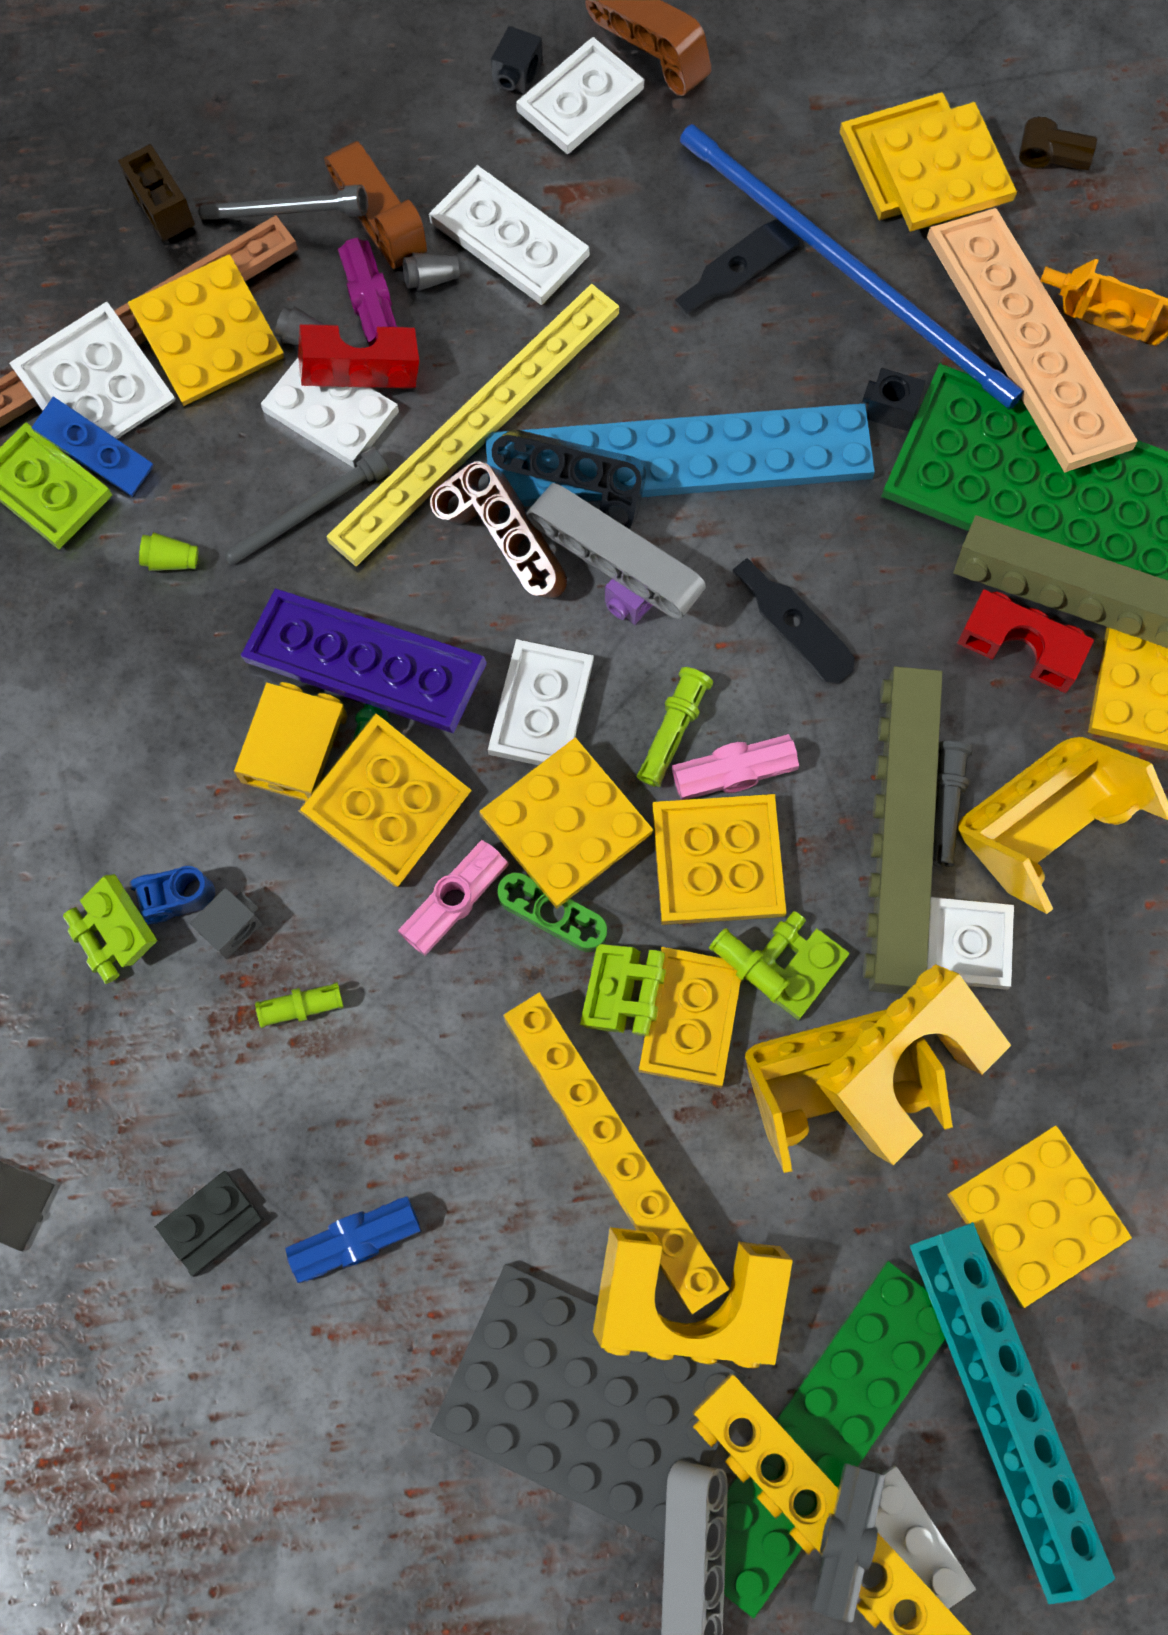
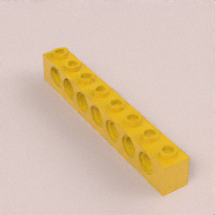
M540 992L505 1013L503 1016L507 1027L634 1228L639 1231L653 1232L662 1244L659 1267L689 1315L728 1291L729 1288Z
M729 1374L692 1411L698 1419L693 1428L711 1447L719 1442L726 1449L730 1456L724 1462L743 1483L749 1477L754 1480L763 1490L757 1496V1499L775 1518L783 1513L795 1527L789 1534L808 1555L814 1549L820 1553L825 1523L828 1515L834 1511L838 1488L733 1374ZM738 1418L748 1419L753 1427L751 1439L743 1445L732 1443L728 1434L730 1424ZM769 1454H779L785 1463L783 1474L775 1480L765 1479L761 1473L762 1460ZM809 1489L816 1495V1508L809 1515H799L794 1510V1498L801 1490ZM877 1532V1542L872 1562L880 1564L882 1578L876 1586L871 1588L864 1587L861 1584L859 1592L861 1600L856 1606L874 1628L882 1622L893 1635H971ZM904 1599L913 1600L915 1604L913 1619L906 1624L896 1623L893 1615L896 1604Z

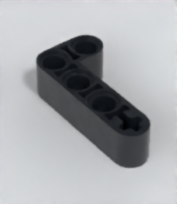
M521 430L506 432L492 446V458L499 468L603 493L599 510L610 516L609 508L620 506L628 515V521L622 525L630 529L638 516L646 479V469L639 459L625 454ZM514 442V449L525 453L533 448V446L535 448L531 455L519 453L516 457L511 458V451L505 449V446ZM550 449L558 455L559 465L557 468H549L543 463V450ZM589 458L596 463V476L587 477L580 471L579 462L581 459ZM621 467L631 469L635 473L636 483L631 486L623 485L617 478V470Z

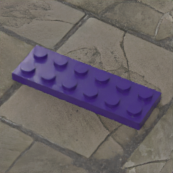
M276 588L241 654L242 659L248 664L453 734L487 664L482 655Z

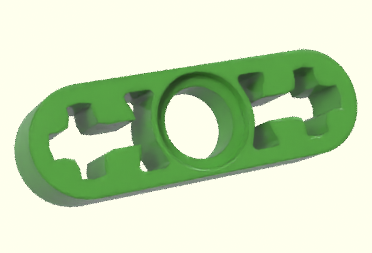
M511 873L500 881L497 890L499 901L508 912L583 952H594L597 946L605 943L607 926L604 919L597 913L569 899L561 905L565 911L563 918L556 923H548L542 919L540 911L546 903L551 901L532 878L522 873ZM521 884L524 886V894L535 900L537 892L542 894L534 904L533 913L527 912L530 908L528 901L522 898H517L514 902L509 901L510 895L507 888L515 889ZM575 912L578 914L575 917V923L583 927L594 923L596 925L595 932L599 937L597 939L589 937L587 941H582L581 931L576 927L570 925L569 933L562 930L569 924L571 913Z

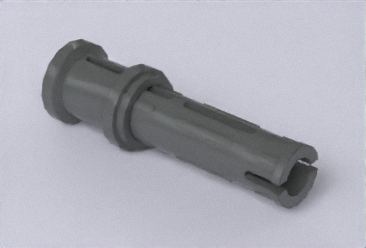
M939 742L932 864L934 866L942 867V862L945 863V867H953L955 865L954 855L961 794L969 786V779L966 778L968 756L972 755L973 747L964 742Z

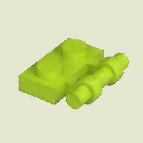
M115 874L104 875L79 900L88 913L85 917L82 916L77 907L69 909L63 914L65 921L69 925L67 932L75 943H80L88 956L86 962L93 973L98 972L105 984L111 983L119 977V973L113 965L116 960L121 967L134 965L158 941ZM97 930L107 943L103 948L94 935Z
M793 911L785 922L780 921L772 931L774 934L772 939L762 951H758L764 955L762 959L791 982L775 1003L799 1021L850 953L817 928L806 941L798 934L806 920L802 915ZM788 946L797 954L787 967L783 969L775 961Z
M605 944L597 946L580 1025L588 1029L624 1033L627 1017H635L632 1033L648 1036L651 1021H656L658 1007L655 1006L658 987L659 984L664 983L666 970L662 969L665 953L649 950L646 965L638 964L641 951L634 947ZM635 980L642 981L638 1002L631 1001Z

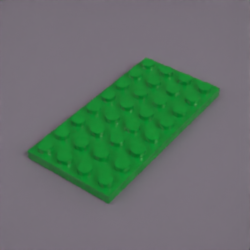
M939 363L881 497L966 531H969L974 517L977 515L1168 581V451L1138 440L1131 451L1064 472L1022 399L1012 409L1008 410L986 392L982 385L969 374Z

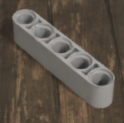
M550 484L526 513L530 523L541 533L674 619H682L706 589L704 580L691 568L559 484Z
M677 1461L670 1470L666 1494L661 1635H723L728 1484L726 1473L722 1469Z

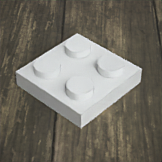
M931 897L927 970L936 964L959 973L968 986L1008 990L1011 987L1014 905Z

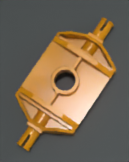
M1093 259L1074 269L1072 273L1068 272V274L1048 266L1045 267L1040 282L1061 289L1059 295L1063 296V308L1066 315L1157 346L1168 337V298L1157 295L1151 290L1140 289L1120 282L1112 276H1103L1095 273L1098 259Z

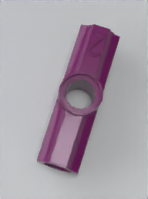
M357 237L346 240L345 244L338 249L348 280L346 285L355 315L360 317L367 344L371 346L375 343L377 326L397 327L390 307L392 302L383 273L379 274L369 241L361 240Z

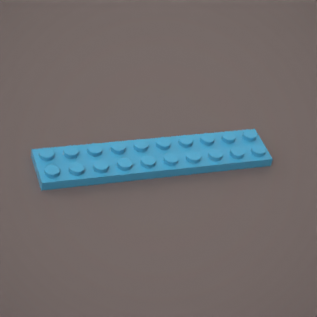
M865 403L521 430L625 454L639 459L646 469L642 497L873 479L875 473ZM509 431L492 432L485 438L487 464L501 470L524 507L532 506L552 483L563 486L586 502L602 500L603 493L499 468L492 458V446L500 436ZM514 442L505 446V449L511 451V458L516 457L519 453L531 455L535 448L533 446V448L525 453L515 450ZM550 449L543 450V463L549 468H557L559 465L558 455ZM589 458L580 460L579 468L585 476L594 477L597 475V466L593 460ZM621 467L617 470V478L623 485L631 486L636 483L635 473L631 469Z

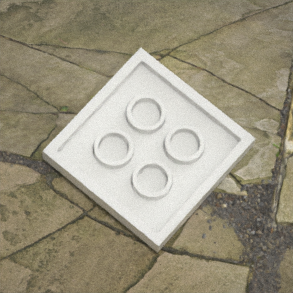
M107 301L10 362L12 369L42 411L54 396L116 439L175 402V397Z

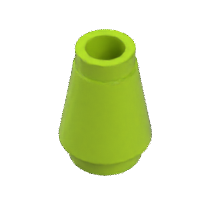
M155 532L152 533V536L142 535L139 550V566L148 567L149 571L196 569L198 546Z

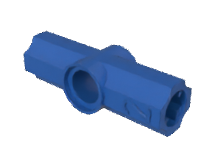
M406 1196L387 1205H382L380 1208L366 1214L363 1211L344 1217L330 1224L328 1230L288 1246L285 1250L292 1273L297 1282L301 1284L343 1266V1268H347L378 1255L380 1249L420 1233L422 1230L409 1197Z

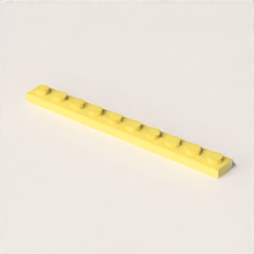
M590 284L326 536L328 543L354 566L359 565L437 487L443 484L486 442L485 438L489 434L497 432L619 315V305L593 284Z

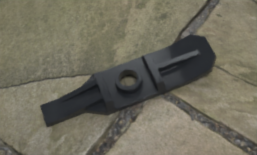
M777 219L759 227L708 264L700 281L676 298L675 304L687 315L714 297L732 294L777 259L797 249L800 237ZM734 265H739L743 267L744 271L734 272L730 268Z
M748 558L733 569V573L756 597L759 613L808 662L824 683L838 684L854 671L855 657L790 587L770 581ZM789 616H795L799 619L800 624L796 627H791L785 623V619Z

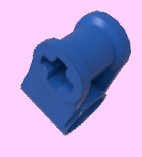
M182 866L162 873L143 875L129 882L131 890L136 892L139 912L147 925L161 923L176 916L201 911L215 897L213 883L201 871L192 866ZM199 880L200 887L198 891L190 897H185L184 890L186 886L192 881Z

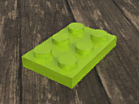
M26 422L0 447V502L57 549H60L112 496L108 487L54 444L34 432Z

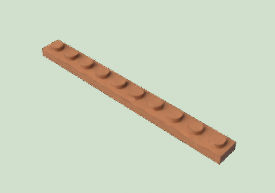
M275 215L140 296L228 254L231 255L244 281H247L297 251L298 247L295 239ZM128 303L114 310L137 345L146 341ZM14 370L0 378V427L38 405Z

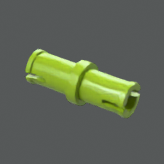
M727 928L723 929L713 940L709 949L717 953L737 970L736 976L742 981L746 978L769 997L773 1003L776 1002L791 982L762 959L764 955L758 950L753 952L730 933V930Z
M338 982L302 992L300 988L292 989V994L255 1002L261 1028L297 1018L299 1022L306 1021L309 1015L344 1008Z

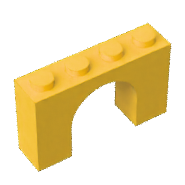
M936 964L924 971L918 977L916 983L900 999L891 1003L887 1012L871 1028L862 1032L857 1038L856 1043L841 1058L833 1061L828 1066L826 1073L816 1082L870 1152L892 1165L923 1136L898 1103L893 1088L894 1070L899 1057L907 1046L921 1036L936 1033L958 1064L981 1075L1011 1046L960 974Z
M610 1227L593 1333L601 1348H604L608 1353L620 1356L629 1355L631 1351L647 1352L651 1357L661 1360H671L674 1358V1355L688 1356L692 1360L703 1364H715L717 1359L729 1360L738 1366L751 1369L758 1368L760 1364L775 1365L793 1262L781 1246L738 1242L731 1287L723 1305L704 1320L694 1323H678L666 1319L656 1310L655 1288L662 1252V1244L656 1235L648 1231Z

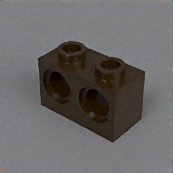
M152 144L118 160L129 189L162 241L195 225L185 196Z

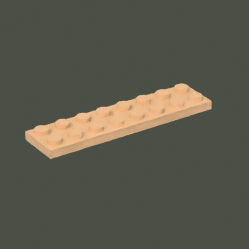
M997 208L930 227L927 239L1009 379L1024 390L1021 399L1063 471L1067 472L1133 450L1138 440L1042 282H1040V279Z

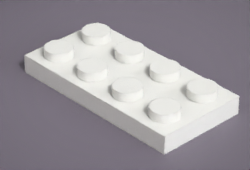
M478 165L429 213L431 224L540 305H543L590 256V247Z

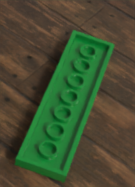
M886 1261L775 1419L838 1489L844 1463L859 1466L945 1340L927 1290L892 1263ZM776 1453L769 1454L762 1460L761 1473L765 1479L775 1480L783 1474L785 1463L781 1455ZM736 1475L728 1486L724 1595L754 1619L802 1547L789 1534L795 1527L783 1513L775 1518L757 1499V1496L763 1490L754 1480L749 1477L743 1483ZM809 1489L798 1492L793 1501L795 1512L803 1516L811 1514L817 1505L816 1495Z

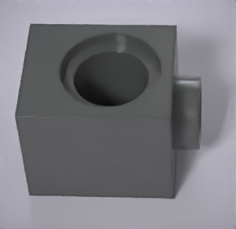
M224 888L189 923L226 959L262 925L254 914L259 908L243 892L240 891L235 897L227 888Z

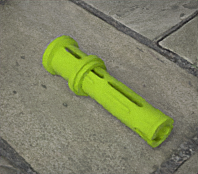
M682 667L678 673L680 681L674 694L665 701V710L667 712L637 774L639 780L650 786H661L689 722H693L694 719L698 718L700 713L698 706L705 691L711 689L714 683L708 675L699 670Z

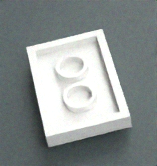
M592 37L516 102L517 112L566 154H569L644 89V79Z
M298 358L261 403L263 412L353 468L357 466L356 462L361 459L360 455L373 446L399 412L398 405L370 387L301 386Z
M516 639L488 747V754L540 765L575 738L594 656Z
M894 1465L882 1473L886 1475L885 1484L874 1526L877 1527V1532L927 1587L950 1609L975 1591L976 1588L898 1467ZM872 1562L869 1570H864L862 1583L865 1587H874L881 1581L882 1568L879 1563ZM904 1599L896 1604L893 1612L896 1623L906 1624L913 1619L915 1615L913 1600Z

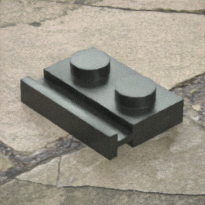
M223 1171L154 1227L177 1258L182 1261L188 1273L192 1277H196L259 1226L264 1219L257 1213L229 1173Z

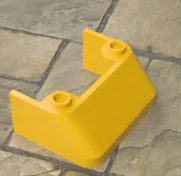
M1074 737L1059 743L965 814L958 823V830L964 842L1008 894L1048 914L1053 910V907L1042 886L1045 874L1042 867L1037 864L1094 819L1103 823L1118 825L1127 822L1133 814L1142 809L1168 820V800L1152 763L1084 737Z
M887 1009L753 1045L746 1051L747 1069L766 1135L784 1173L792 1171L788 1146L798 1144L809 1133L807 1119L838 1111L816 1082L826 1073L828 1066L833 1061L841 1058L856 1043L859 1035L871 1028L887 1012ZM921 1036L907 1046L896 1064L893 1076V1088L896 1099L906 1113H915L923 1108L930 1107L944 1130L952 1128L944 1067L924 1037Z

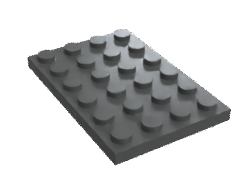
M505 1264L429 1432L665 1545L667 1481L672 1466L677 1461L710 1466L719 1442L711 1447L693 1428L698 1419L692 1411L729 1374H733L742 1384H744L746 1376L719 1363L703 1364L692 1360L688 1356L674 1355V1358L671 1360H661L651 1357L647 1352L631 1351L626 1356L608 1353L604 1348L600 1347L593 1333L597 1306Z

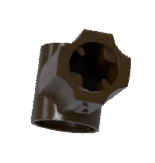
M1034 117L1025 124L1019 160L1024 166L1035 169L1044 168L1053 163L1088 171L1098 139L1095 136L1060 130L1056 122L1050 118Z

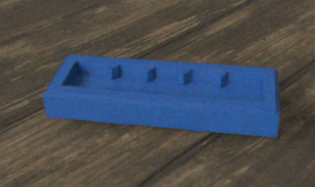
M54 396L31 427L34 432L131 497L134 496L154 467L153 463Z

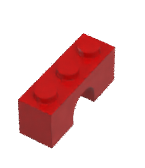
M300 324L298 359L301 386L416 388L419 354L415 328L377 326L375 343L369 347L357 348L346 344L341 339L338 325Z
M983 589L957 644L993 660L1003 643L1011 640L1022 641L1029 645L1035 654V665L1029 677L1066 694L1075 682L1095 639L1086 636L1081 629L1075 626H1064L1049 619L1044 612L1038 609L1022 607L1012 602L1003 593L989 592Z

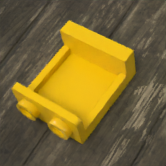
M266 682L234 769L240 782L306 801L319 785L340 723H346L348 715L344 705L338 698L326 693H318L317 696L303 693L301 688L290 683L281 682L278 686Z

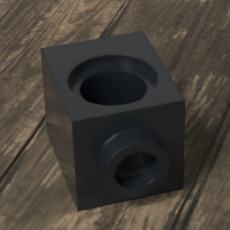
M508 26L491 58L493 83L505 90H513L525 95L543 63L542 37Z
M881 367L877 382L869 380L862 402L869 404L867 420L909 432L925 380ZM891 396L898 401H889L885 397Z

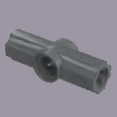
M844 1463L834 1511L828 1515L822 1535L820 1557H823L812 1598L811 1609L813 1611L837 1620L853 1623L864 1570H869L875 1552L877 1527L874 1525L881 1503L886 1475Z

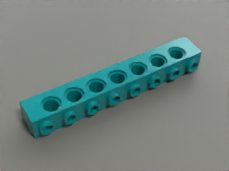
M972 1222L909 1245L1048 1605L1084 1600L1116 1579L975 1225Z

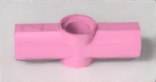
M787 734L747 745L746 742L730 743L716 749L712 755L672 765V772L680 799L688 800L721 790L724 793L740 792L753 787L759 782L758 780L796 771L799 768L794 742L790 735Z
M481 840L448 876L438 880L434 887V892L401 926L398 933L413 948L426 956L458 920L469 915L475 901L508 867V862L494 847ZM451 890H459L465 895L461 903L449 906L443 903L445 894Z

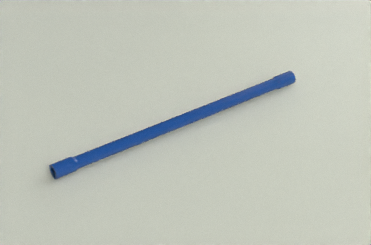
M694 124L689 125L683 131L680 137L682 145L703 162L709 163L982 385L986 392L1008 410L1012 409L1020 401L1024 390L999 370L989 366L719 148L713 139Z

